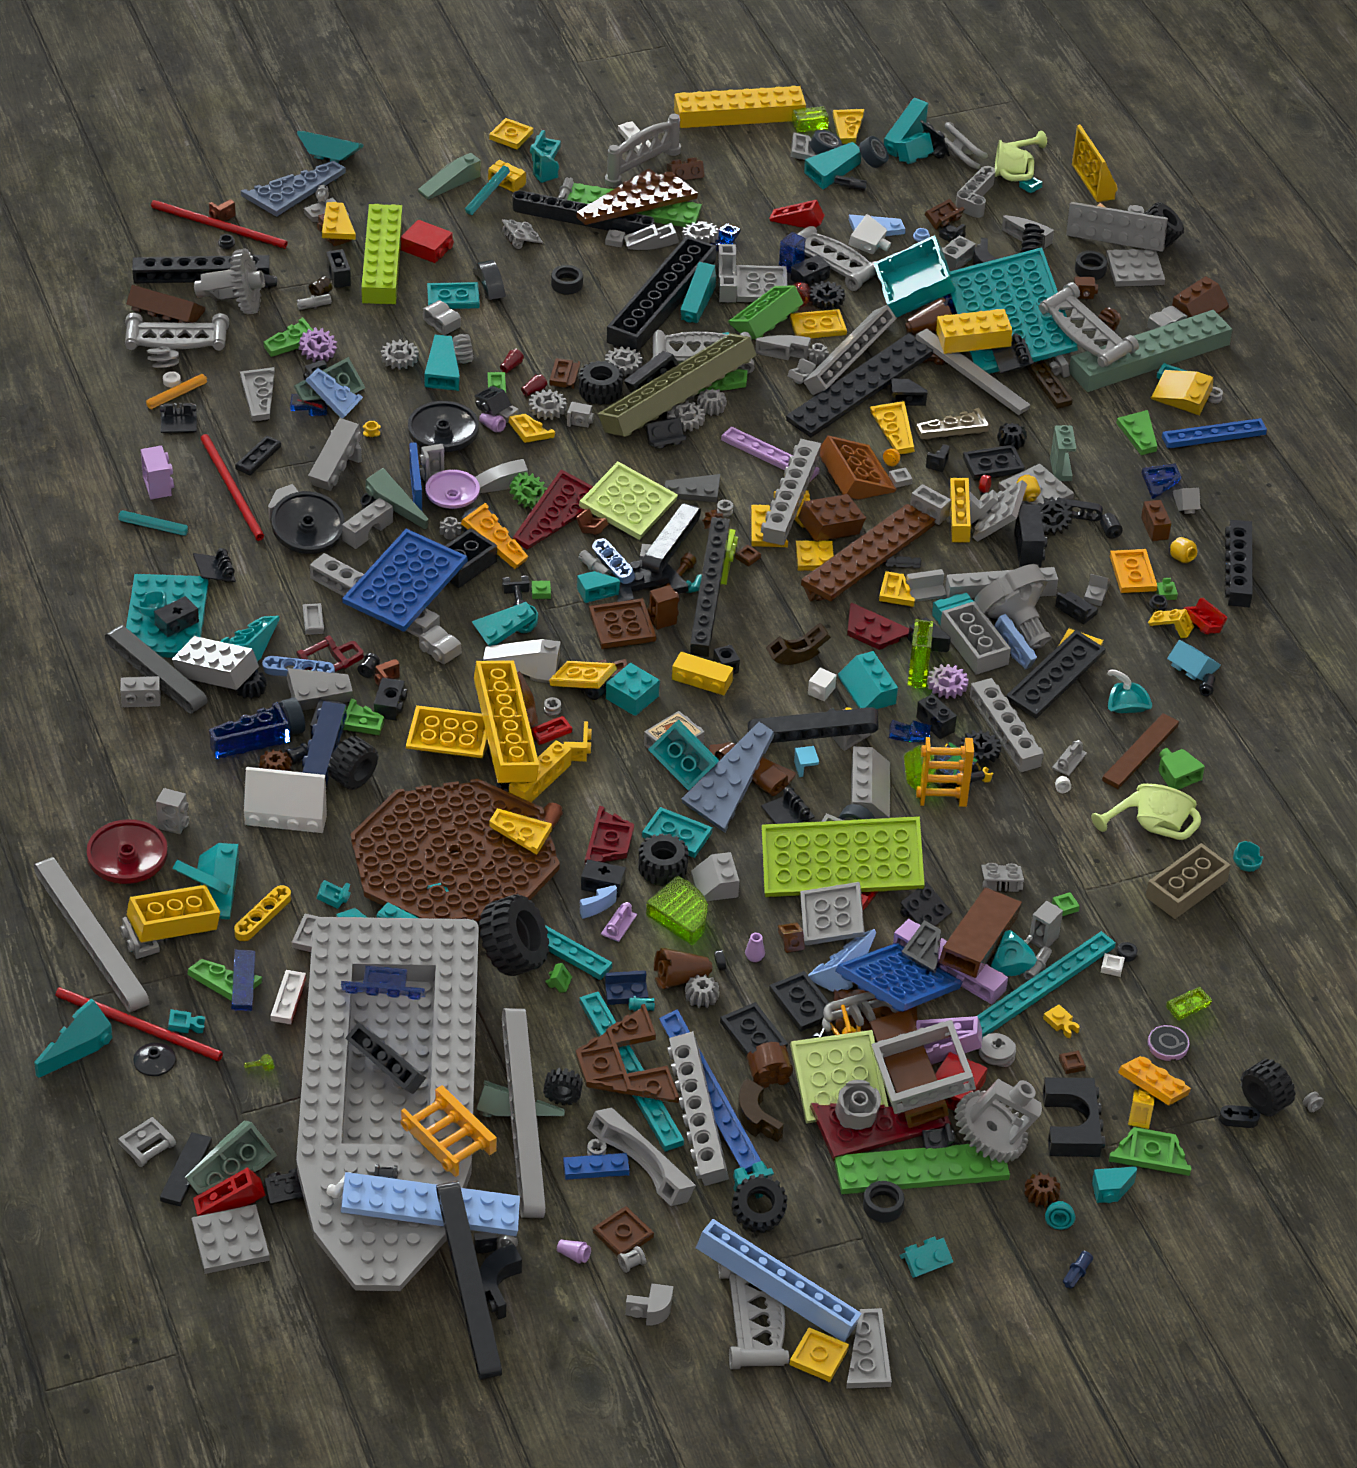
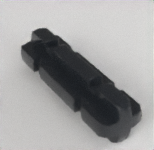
M892 556L885 561L887 567L896 565V567L911 568V566L913 568H920L921 558L914 557L911 559V557L901 556L894 558Z

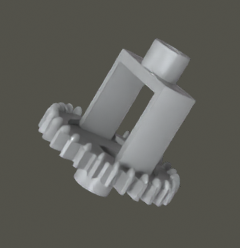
M246 248L234 251L231 257L233 261L230 262L234 266L230 267V270L201 274V280L194 282L197 298L210 296L215 301L238 298L236 301L241 302L238 306L241 307L240 310L245 314L258 313L259 307H261L260 290L265 287V278L262 271H257L253 256H251V252Z
M997 1079L987 1091L984 1090L980 1093L977 1090L965 1095L956 1105L957 1108L955 1109L957 1113L955 1119L958 1120L956 1126L961 1127L959 1133L966 1135L963 1139L970 1140L969 1146H976V1152L982 1151L984 1158L989 1155L991 1161H994L996 1158L998 1163H1001L1003 1160L1007 1163L1009 1160L1014 1161L1027 1147L1028 1133L1025 1131L1037 1120L1042 1112L1041 1102L1034 1099L1036 1094L1034 1087L1024 1080L1019 1081L1012 1087ZM1012 1109H1015L1024 1115L1021 1118L1017 1117L1019 1115V1112L1012 1114L1011 1111Z

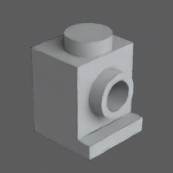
M571 402L567 412V426L576 425L588 428L589 424L594 421L592 405Z

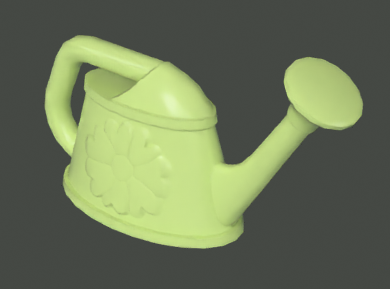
M1039 131L1036 137L1010 143H1004L1002 140H999L994 168L995 177L1002 176L1009 181L1030 180L1034 175L1035 161L1027 150H1021L1019 147L1037 144L1039 147L1045 148L1047 145L1046 134L1043 131Z
M1149 783L1138 785L1137 792L1107 813L1102 815L1093 813L1091 815L1094 826L1098 830L1105 832L1107 830V823L1111 818L1129 807H1138L1137 820L1144 829L1151 833L1176 840L1189 838L1201 824V816L1195 809L1197 803L1191 796L1168 786ZM1190 814L1193 817L1192 824L1184 832H1179L1182 824Z

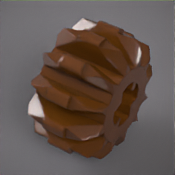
M1106 307L1098 315V318L1112 331H1115L1120 324V313L1115 309Z
M273 749L272 752L265 751V754L260 756L259 768L291 771L292 760L288 753H283L281 749L279 751H274Z
M1039 1172L1038 1175L1032 1174L1030 1179H1027L1024 1194L1028 1198L1029 1203H1035L1036 1207L1042 1205L1046 1208L1047 1205L1058 1201L1061 1186L1057 1182L1056 1177H1050L1049 1173L1043 1175Z

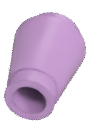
M482 413L479 417V422L494 432H501L506 426V420L501 415L493 416Z
M760 933L751 934L745 950V955L751 962H759L765 956L763 939Z
M561 1239L557 1245V1252L577 1263H586L591 1254V1247L586 1242Z

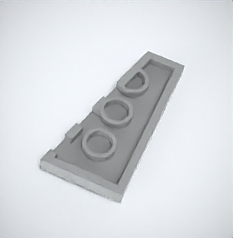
M274 367L240 372L252 421L270 419L275 375Z
M882 1308L860 1309L862 1314L857 1323L846 1388L891 1387L892 1381Z

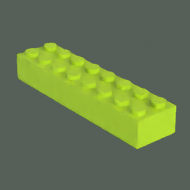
M369 204L362 277V303L396 304L403 221L402 205Z

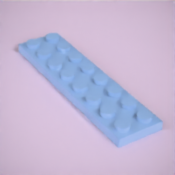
M345 1172L341 1213L444 1226L436 1192L437 1184ZM461 1188L470 1230L517 1236L520 1196Z

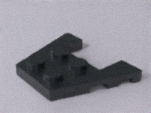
M642 560L633 561L628 564L635 573V579L628 584L621 583L617 602L634 600L633 591L667 583L678 594L688 592V584L669 564L659 574L642 569Z

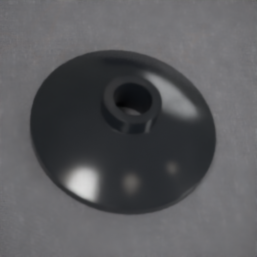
M163 1043L143 1045L136 1051L133 1058L135 1068L147 1076H160L169 1072L176 1061L173 1049Z

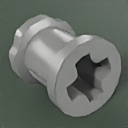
M638 1246L626 1254L621 1253L617 1256L619 1265L625 1273L629 1272L632 1267L646 1264L644 1252Z

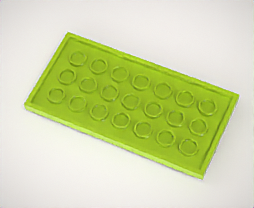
M920 816L762 825L765 897L801 895L800 891L860 882L861 892L925 888Z

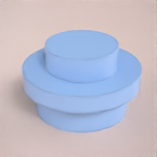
M924 228L916 229L913 234V238L917 242L930 237L928 230Z

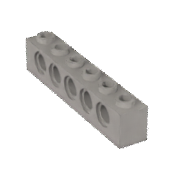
M992 678L971 683V700L997 739H1000V743L1020 773L1041 767L1042 758L1044 757L1042 748L1038 747L1033 735H1030L1026 729L1025 723L1021 722L1016 710L1010 706L1007 697H1004L999 685H996Z

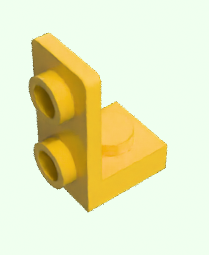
M1186 609L1157 611L1148 621L1149 626L1174 624L1180 638H1187L1194 628Z
M584 721L583 742H564V745L571 748V761L587 762V754H591V742H587V740H591L592 729H588V721Z
M1139 1088V1090L1134 1089L1128 1125L1149 1129L1155 1096L1142 1088Z

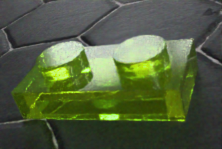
M1199 986L1167 1001L1166 1007L1177 1020H1180L1210 1006L1212 999Z

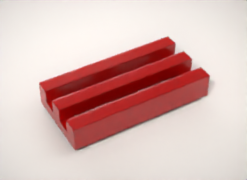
M561 716L531 728V733L534 740H537L538 745H542L572 733V726Z

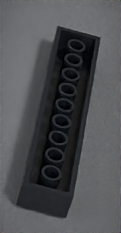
M686 236L607 326L606 343L623 347L624 349L630 347L631 351L635 349L636 353H638L654 332L657 331L686 297L698 263L703 262L713 265L716 262L717 246Z

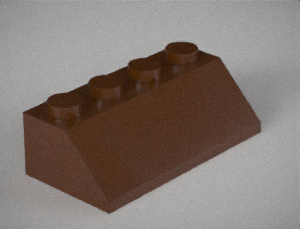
M135 285L131 286L126 303L132 307L131 310L141 313L142 310H145L148 315L157 317V314L162 315V319L171 322L172 319L178 320L177 323H196L206 307L197 303Z

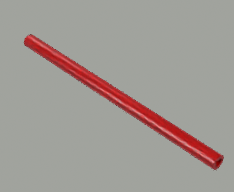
M153 200L151 203V208L286 249L288 245L286 240Z
M202 435L201 441L254 537L257 541L262 540L264 534L209 435Z
M61 987L56 991V997L80 1007L90 1000ZM96 1002L103 1014L110 1019L218 1062L222 1059V1051Z

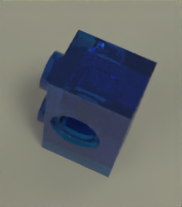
M791 232L780 241L779 266H786L787 272L790 274L791 266L804 261L806 238Z

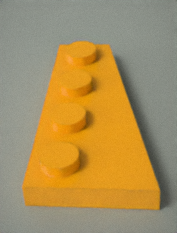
M484 503L466 516L461 524L466 529L472 528L497 545V555L514 569L518 568L527 560L528 555L515 539L510 538L508 530L505 527L502 528L498 523L496 515L491 514L488 510V505Z

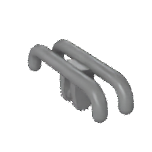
M946 122L945 128L956 137L952 143L947 138V135L943 133L949 149L967 165L979 170L981 165L971 160L966 154L971 155L974 153L983 159H986L988 154L973 145L954 128L953 123Z
M865 992L827 1004L823 1012L822 1026L826 1032H830L832 1029L830 1022L843 1018L842 1009L832 1012L835 1009L841 1008L842 1004L845 1007L849 1006L846 1008L848 1016L852 1015L858 1026H863L864 1019L860 1012H863L870 1023V1021L876 1019L872 1010L874 1008L886 1006L894 1013L898 1011L885 1001L876 999L868 1002L867 1000L874 999L875 995Z

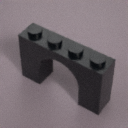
M1045 1077L1042 1090L1044 1107L1073 1108L1082 1113L1087 1120L1085 1123L1074 1127L1050 1126L1048 1134L1049 1156L1100 1157L1101 1149L1105 1148V1136H1101V1132H1103V1119H1099L1101 1103H1097L1099 1087L1095 1086V1078Z

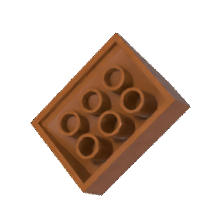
M833 436L826 437L821 445L820 457L826 465L828 472L834 478L835 483L842 491V495L848 494L851 498L863 499L893 493L897 490L869 445Z

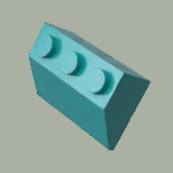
M874 651L855 656L838 673V678L858 708L880 709L896 704L898 687Z
M677 720L648 749L688 791L719 762L680 720Z

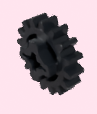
M820 281V284L814 283V286L810 287L808 293L809 302H812L813 306L818 305V309L822 307L824 310L827 308L833 310V307L839 308V305H843L845 290L841 289V285L836 286L835 282L831 284L829 281L827 283Z
M1051 497L1050 501L1044 499V504L1038 503L1040 512H1043L1044 515L1042 524H1045L1046 535L1053 532L1055 536L1056 531L1062 534L1063 528L1069 529L1068 524H1072L1071 517H1073V513L1071 512V506H1067L1066 500L1061 502L1060 497L1057 500Z
M972 730V734L965 733V737L961 738L959 748L964 746L965 738H973L974 758L978 760L979 765L982 762L989 765V761L995 762L996 758L1000 756V739H996L995 734L990 736L989 731L983 733L982 730H979V733H976Z

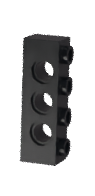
M360 1022L346 1036V1040L411 1094H414L425 1081L426 1077Z

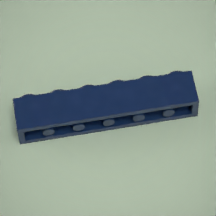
M323 701L322 707L318 708L317 711L318 721L312 728L313 738L308 741V755L303 758L302 766L304 768L301 773L325 775L327 787L330 777L328 774L329 760L339 746L347 718V709L345 704Z

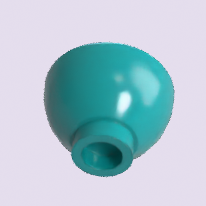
M1054 1202L1047 1208L1045 1220L1050 1227L1064 1230L1073 1225L1075 1212L1066 1202Z

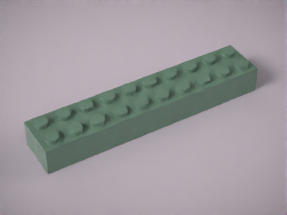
M1214 310L1207 311L1134 335L1139 343V349L1132 354H1126L1107 367H1101L1097 362L1098 357L1088 351L1071 356L1069 373L1087 392L1159 369L1163 363L1171 365L1230 345L1232 328ZM1107 345L1101 346L1099 348L1106 349Z

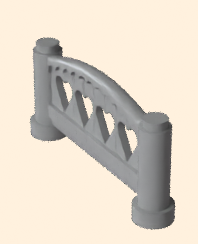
M671 114L667 122L655 124L637 132L620 146L611 145L608 149L605 184L609 187L620 186L621 174L664 151L670 156L680 154L679 115ZM666 130L660 142L658 139V135ZM654 137L650 147L648 148L646 145V141ZM642 143L638 153L636 154L634 152L635 146L640 145ZM630 149L626 160H624L622 154Z
M808 226L791 238H785L780 242L781 251L785 255H791L798 250L809 257L815 255L822 257L830 264L831 269L846 276L845 284L851 291H856L864 282L877 274L874 263L877 261L871 263L851 247L835 239L817 234L814 226ZM812 241H817L819 244H822V245H821V246H811V242H812ZM825 248H830L831 251H835V252H834V253H824V249H825ZM838 255H843L844 258H848V259H847V260H837V256H838ZM851 262L857 263V265H861V267L852 268L849 266Z
M1073 282L1066 284L1061 291L1042 301L1039 305L1040 312L1043 314L1050 313L1057 325L1071 340L1086 351L1097 356V362L1101 367H1107L1126 354H1132L1139 349V343L1134 336L1129 335L1122 340L1077 299L1080 296V290ZM1072 309L1071 316L1065 317L1059 310ZM1084 320L1081 328H1077L1070 321ZM1082 331H1096L1093 339L1088 338L1086 334L1082 333ZM1107 341L1108 343L1106 349H1100L1099 345L1094 344V342Z
M130 313L126 316L125 320L127 327L125 346L129 350H134L137 346L152 348L169 347L170 349H192L213 346L215 350L219 351L225 347L229 318L227 315L219 313L213 316L212 323L143 322L142 316L138 313ZM148 333H153L156 336V338L143 337L146 336ZM166 333H170L173 338L161 337ZM183 333H187L191 338L178 337ZM204 333L208 338L205 339L196 337L199 334Z
M657 330L653 334V358L662 351L672 353L678 363H682L705 349L704 344L712 345L727 336V334L684 332L665 335L663 331ZM742 332L740 334L742 336H748L751 338L748 332ZM682 343L683 346L678 351H675L669 344ZM691 343L694 345L697 343L700 344V347L693 352L687 344ZM751 358L750 362L738 366V369L748 370L747 374L753 372L754 360Z
M718 1263L719 1279L730 1280L738 1347H730L729 1349L730 1369H740L741 1366H784V1364H788L789 1352L782 1349L785 1336L784 1304L764 1291H758L748 1286V1281ZM762 1296L766 1298L764 1304L767 1308L760 1309L749 1302ZM765 1314L769 1317L767 1323L770 1326L763 1327L752 1322V1320ZM763 1333H769L771 1335L769 1340L772 1344L767 1346L754 1340V1338Z

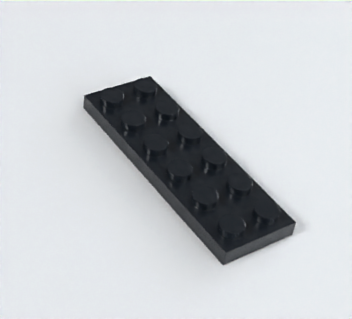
M1075 630L1006 695L1008 701L1033 718H1038L1105 654L1106 648Z

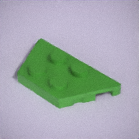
M1133 1127L1128 1136L1119 1143V1147L1114 1152L1112 1151L1109 1156L1110 1162L1188 1176L1191 1173V1166L1187 1165L1185 1153L1179 1146L1176 1134Z

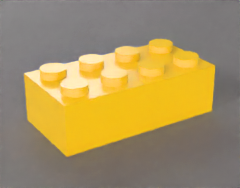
M1005 309L937 316V336L944 354L1011 346L1012 328Z
M206 885L130 897L127 909V917L140 943L217 930L220 911Z

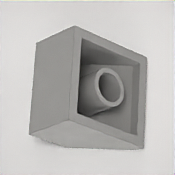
M731 852L712 854L691 870L699 902L738 897L739 878Z

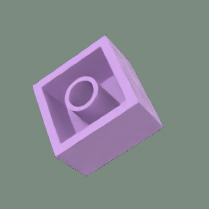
M162 446L141 449L143 479L150 499L172 496L171 488H174V483L170 475L173 474L172 465L168 464V453H164Z

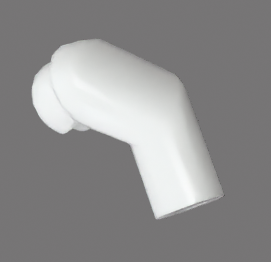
M344 1177L336 1186L334 1184L328 1186L326 1191L328 1196L339 1198L343 1194Z

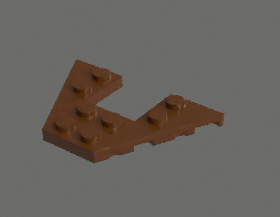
M642 1004L641 1008L632 1015H626L622 1021L616 1022L607 1028L606 1032L600 1037H594L588 1044L578 1048L575 1056L585 1085L588 1088L679 1103V1095L668 1066L627 1074L618 1047L656 1040V1033L645 1004Z

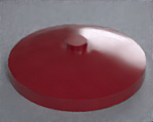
M118 820L106 824L91 836L87 845V860L93 872L107 881L120 884L137 883L154 876L164 866L168 855L167 841L163 833L155 826L140 820Z

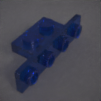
M365 965L363 983L341 981L342 990L349 994H357L359 991L366 992L370 996H378L381 993L387 994L388 997L399 998L400 995H403L413 1000L426 997L424 988L406 987L407 969Z

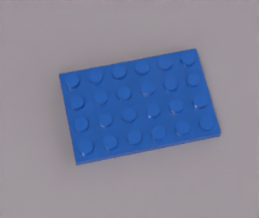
M405 529L342 598L343 603L405 632L466 564L467 556Z
M899 943L840 963L835 970L844 980L852 981L861 990L869 991L875 995L876 999L885 1001L892 1005L893 1009L902 1012L960 989L963 983L962 980L938 966L934 974L903 956L901 951L904 949V946Z

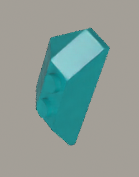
M297 131V135L309 154L315 155L314 158L317 159L327 157L330 158L331 162L339 163L340 160H346L364 146L361 143L306 131Z

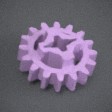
M315 327L313 331L308 329L307 333L303 332L299 341V350H302V355H307V360L312 358L313 362L316 360L322 361L323 359L328 361L329 357L333 358L334 353H336L337 341H333L334 335L329 336V331L325 333L323 328L317 331Z
M941 664L939 669L933 667V671H929L927 678L928 689H932L933 694L939 693L938 697L945 695L946 699L949 696L956 698V694L962 696V693L966 692L968 687L967 673H963V669L957 670L956 665L953 668L949 664L946 667Z

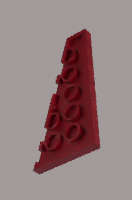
M561 469L515 533L513 539L521 547L528 550L572 522L585 510L579 506V502L593 486Z
M811 1103L810 1105L833 1160H835V1157L846 1154L862 1153L919 1137L922 1134V1130L943 1129L945 1123L951 1125L948 1116L909 1128L903 1112L895 1114L892 1107H885V1105L880 1104L876 1120L871 1127L852 1129L845 1128L840 1124L835 1112L836 1103H830V1105Z

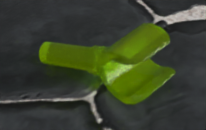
M268 1054L263 1055L260 1060L244 1063V1068L263 1066L266 1071L275 1068L272 1057Z

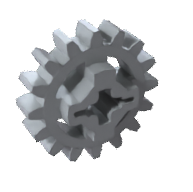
M692 223V225H686V228H683V239L686 236H690L707 243H714L715 240H718L719 229L716 225L713 226V223Z
M401 339L398 342L392 340V344L387 342L386 346L382 347L381 358L383 363L386 362V366L391 365V369L398 367V370L401 367L407 369L408 365L413 367V363H417L419 351L417 346L414 347V343L408 344L407 340L405 342H402Z
M620 347V349L614 348V351L609 350L608 354L605 355V361L617 365L622 370L624 377L627 374L632 375L633 372L642 367L640 353H636L635 349L631 351L630 347L627 349Z
M543 389L542 393L536 391L535 395H531V399H529V411H532V415L537 414L538 419L544 417V420H546L547 417H550L553 420L554 416L560 418V414L564 415V410H566L567 406L566 398H563V394L558 395V391L552 392L551 389L548 392H545Z
M686 401V403L676 404L672 407V410L667 412L668 419L681 417L683 431H686V429L693 431V428L699 429V425L703 426V421H705L704 409H701V405L695 406V402L691 404L689 401Z

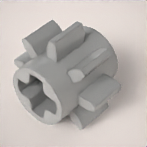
M815 343L811 346V349H808L807 356H809V361L820 365L829 356V352L823 344Z
M447 517L444 522H440V535L444 534V537L449 540L455 539L457 535H461V522H457V519L454 517Z

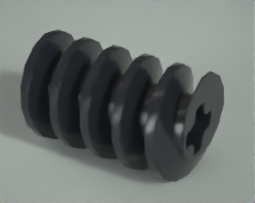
M1025 224L1020 253L1037 249V246H1042L1043 244L1038 240L1044 238L1039 234L1044 233L1045 230L1041 229L1037 224Z

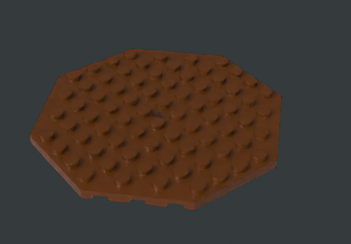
M471 779L470 783L459 784V781L443 783V786L434 788L431 785L420 786L412 791H404V789L395 790L350 834L364 897L383 906L389 902L418 918L471 919L474 921L481 920V913L490 902L514 894L525 896L528 900H531L560 870V863L550 834L536 855L491 828L489 821L495 811L501 809L547 822L544 818L543 807L480 779ZM441 883V885H435L431 888H428L429 885Z

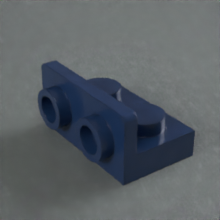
M646 971L606 973L605 991L607 1005L629 1004V998H633V996H636V998H648Z

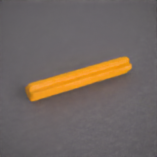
M200 374L146 400V405L149 409L156 408L206 384L207 378L204 374Z

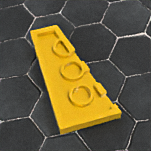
M905 402L871 406V414L893 449L897 450L899 454L915 452Z

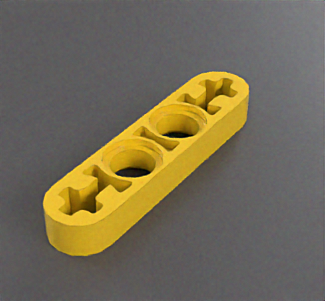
M280 885L265 896L234 926L235 938L239 941H248L291 901L290 888ZM266 905L274 906V908L270 910H267L264 907ZM253 917L261 918L258 922H254L251 919Z

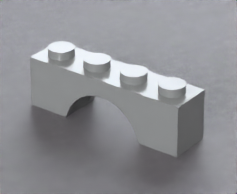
M719 244V302H736V245Z

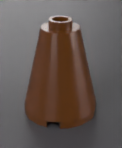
M943 297L938 298L909 317L907 323H905L907 332H911L912 335H916L925 329L937 332V316L952 315L949 306H945L943 303L946 300Z
M667 948L657 950L654 958V971L658 972V977H655V981L660 989L688 983L690 978H696L697 975L704 977L706 974L708 977L713 968L712 962L707 957Z

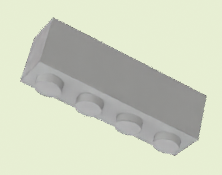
M339 418L308 475L312 485L331 491L333 486L337 484L341 471H344L348 458L354 453L355 445L362 438L359 424Z

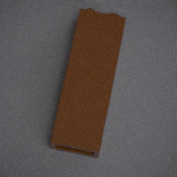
M985 887L943 946L939 963L977 978L999 946L1004 932L1010 930L1018 918L1022 902Z
M910 1009L903 1012L898 1011L870 1021L876 1043L917 1030ZM924 1045L883 1057L895 1093L937 1081ZM945 1099L903 1112L909 1128L949 1115Z

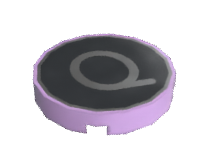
M1159 1026L1152 1030L1148 1037L1149 1050L1154 1056L1164 1061H1171V1059L1179 1060L1187 1054L1189 1038L1185 1032L1177 1027Z

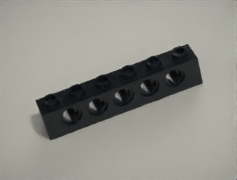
M1230 519L1229 527L1226 526L1225 537H1228L1225 540V549H1228L1225 552V561H1228L1225 564V573H1228L1225 576V585L1228 586L1225 588V598H1228V606L1250 608L1253 594L1252 521Z

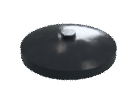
M435 401L424 404L413 411L408 419V433L414 443H417L420 447L443 444L444 452H453L469 446L476 439L479 432V421L476 414L470 408L451 401Z
M311 491L295 492L282 498L274 507L271 518L272 531L277 540L288 549L305 554L321 553L335 546L342 537V524L345 523L343 512L335 501L323 494Z

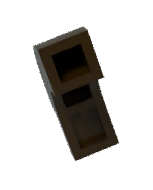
M818 623L798 639L786 640L779 636L766 649L775 662L784 665H794L808 661L821 653L818 648L827 642L831 636L824 625Z
M746 1078L741 1085L738 1100V1116L741 1124L754 1137L761 1132L767 1138L778 1142L783 1137L784 1124L761 1110L759 1105L763 1102L764 1088Z

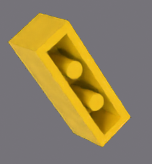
M680 652L672 666V680L725 695L733 680V667Z

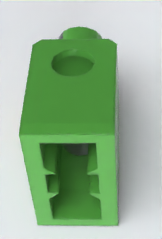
M1165 748L1160 752L1159 773L1168 787L1178 790L1202 780L1205 766L1187 751L1181 749L1172 753L1168 748Z

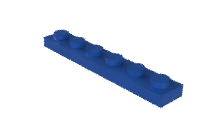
M1259 418L1162 432V439L1167 448L1266 435L1267 428L1262 419Z

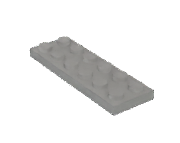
M1071 202L1066 235L1163 251L1168 218Z

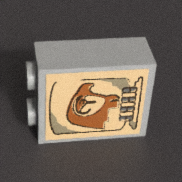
M678 711L644 731V746L649 749L677 720H680L703 745L704 731L687 716Z

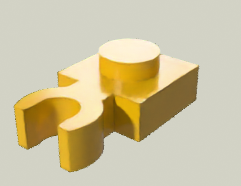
M1060 1005L1044 1013L1043 1019L1056 1031L1062 1029L1067 1038H1071V1030L1079 1033L1080 1026L1072 1022L1073 1016Z

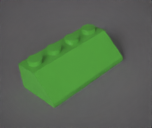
M774 286L728 322L740 334L748 332L751 339L756 340L763 337L765 332L774 329L778 322L786 320L790 313L796 312L799 309L798 307L803 304V301L796 286Z

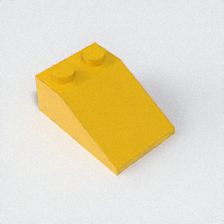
M1164 370L1151 399L1200 416L1213 389V377L1194 371Z

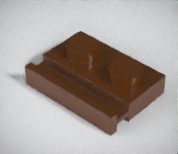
M556 358L549 385L565 388L572 386L574 389L581 362L573 363V360Z

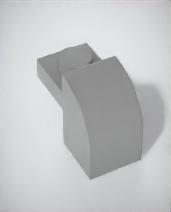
M651 1284L649 1298L627 1295L625 1315L635 1318H647L646 1325H656L665 1321L671 1312L673 1286Z

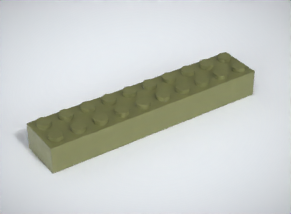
M728 334L598 413L604 432L623 437L632 434V431L644 427L645 423L657 419L663 412L672 410V407L676 404L685 402V399L689 396L698 394L702 388L711 386L712 382L724 378L725 374L738 369V366L750 362L751 358L756 356L751 338Z

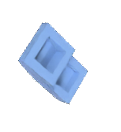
M616 885L597 889L596 896L581 899L580 915L582 919L596 915L612 906L616 902Z

